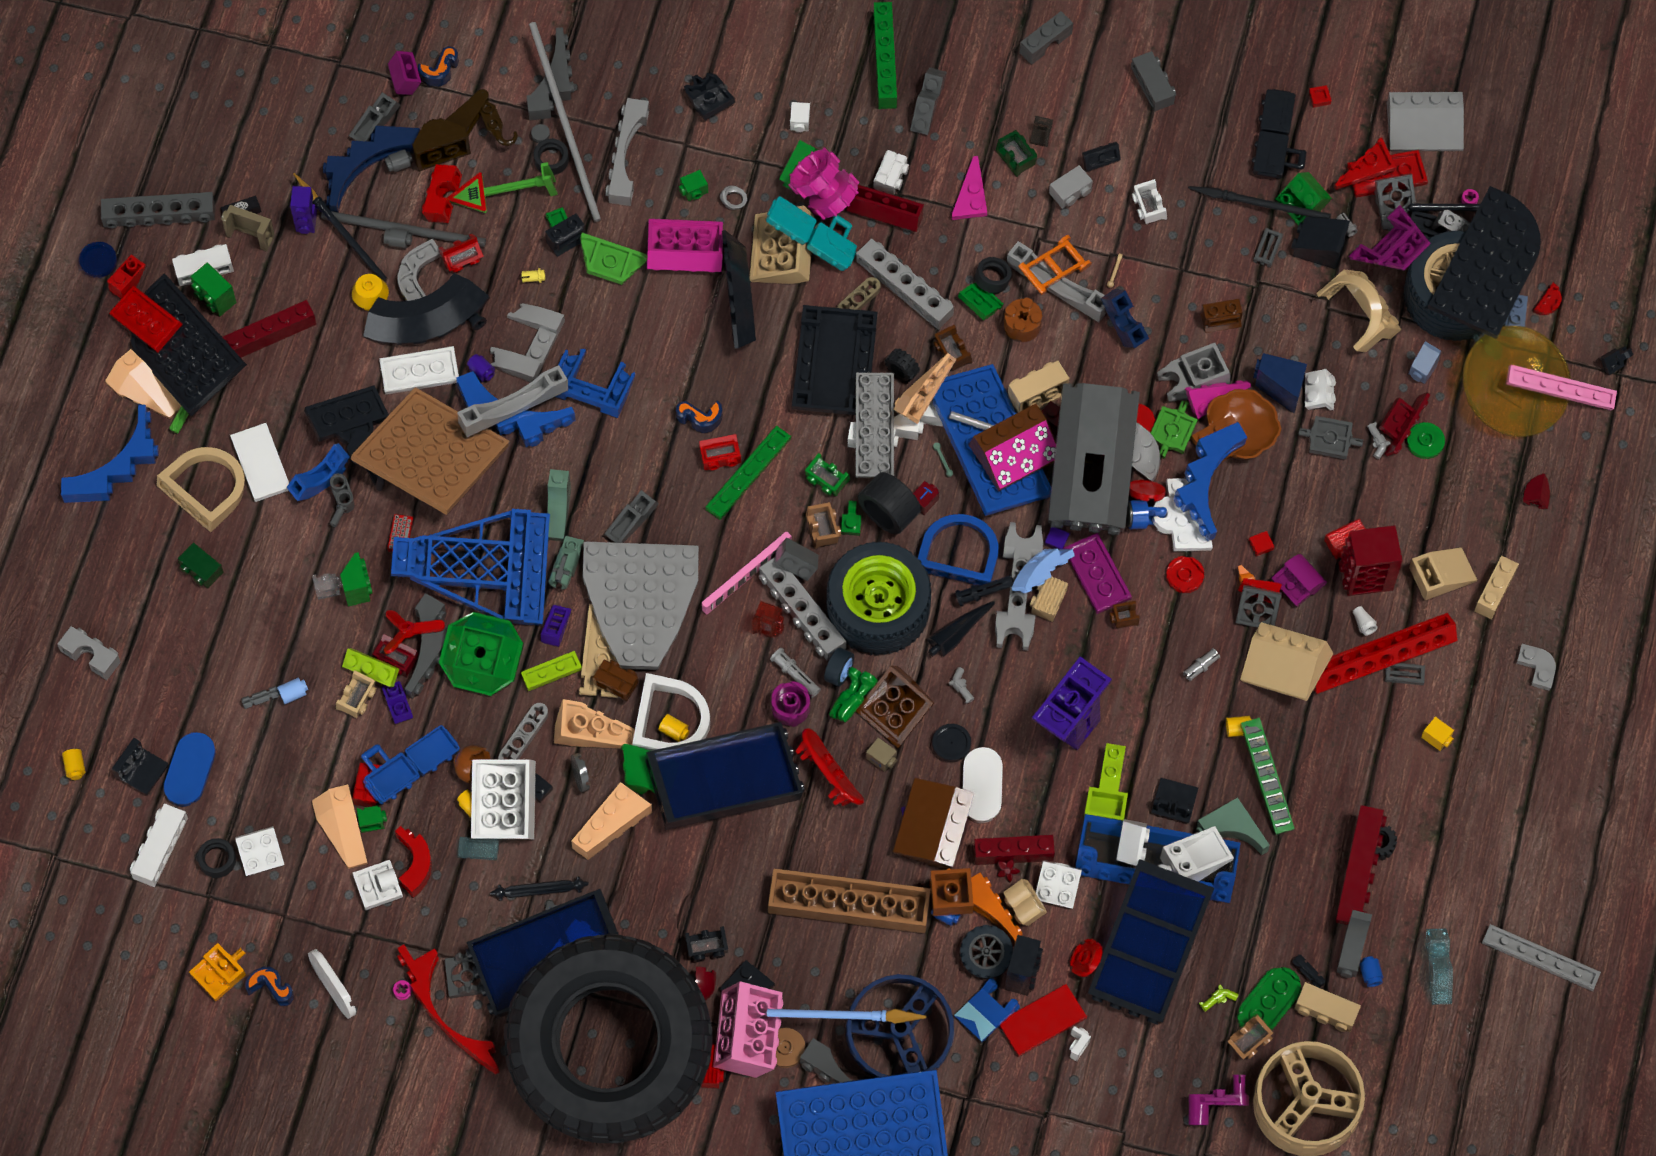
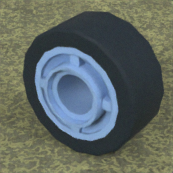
M841 647L837 648L827 664L824 675L825 681L838 687L842 686L848 678L847 670L853 666L854 654Z

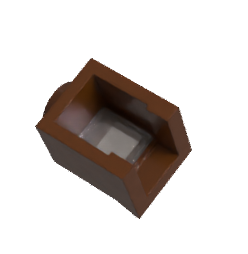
M1136 601L1113 605L1109 616L1111 623H1115L1116 628L1139 625L1140 617L1136 615L1135 611Z

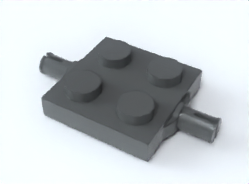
M1315 416L1314 425L1311 430L1301 427L1299 429V435L1310 437L1309 453L1347 459L1350 446L1362 447L1364 440L1352 437V422Z

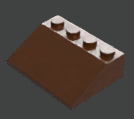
M914 778L893 853L945 870L951 869L955 862L974 793L955 786Z

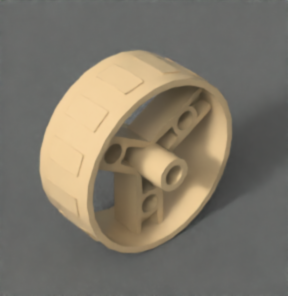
M1304 1041L1293 1043L1271 1056L1263 1069H1261L1255 1085L1253 1099L1255 1117L1266 1138L1287 1153L1298 1156L1324 1155L1339 1148L1356 1130L1364 1109V1085L1356 1066L1338 1049L1320 1042ZM1304 1058L1318 1059L1334 1066L1345 1076L1351 1085L1353 1093L1321 1088L1320 1084L1313 1080ZM1281 1064L1295 1099L1274 1124L1263 1105L1261 1089L1262 1082L1269 1072ZM1299 1069L1302 1073L1295 1074L1292 1070ZM1305 1081L1302 1090H1300L1298 1083ZM1320 1098L1330 1101L1329 1104H1318ZM1340 1101L1344 1106L1339 1107L1334 1102ZM1314 1113L1353 1119L1345 1130L1329 1139L1305 1141L1293 1137L1307 1118ZM1286 1119L1294 1120L1295 1124H1288Z

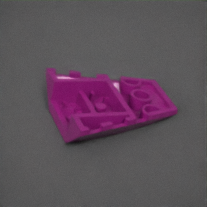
M1399 205L1387 217L1394 228L1372 250L1360 244L1348 257L1351 260L1405 270L1431 243L1401 205Z

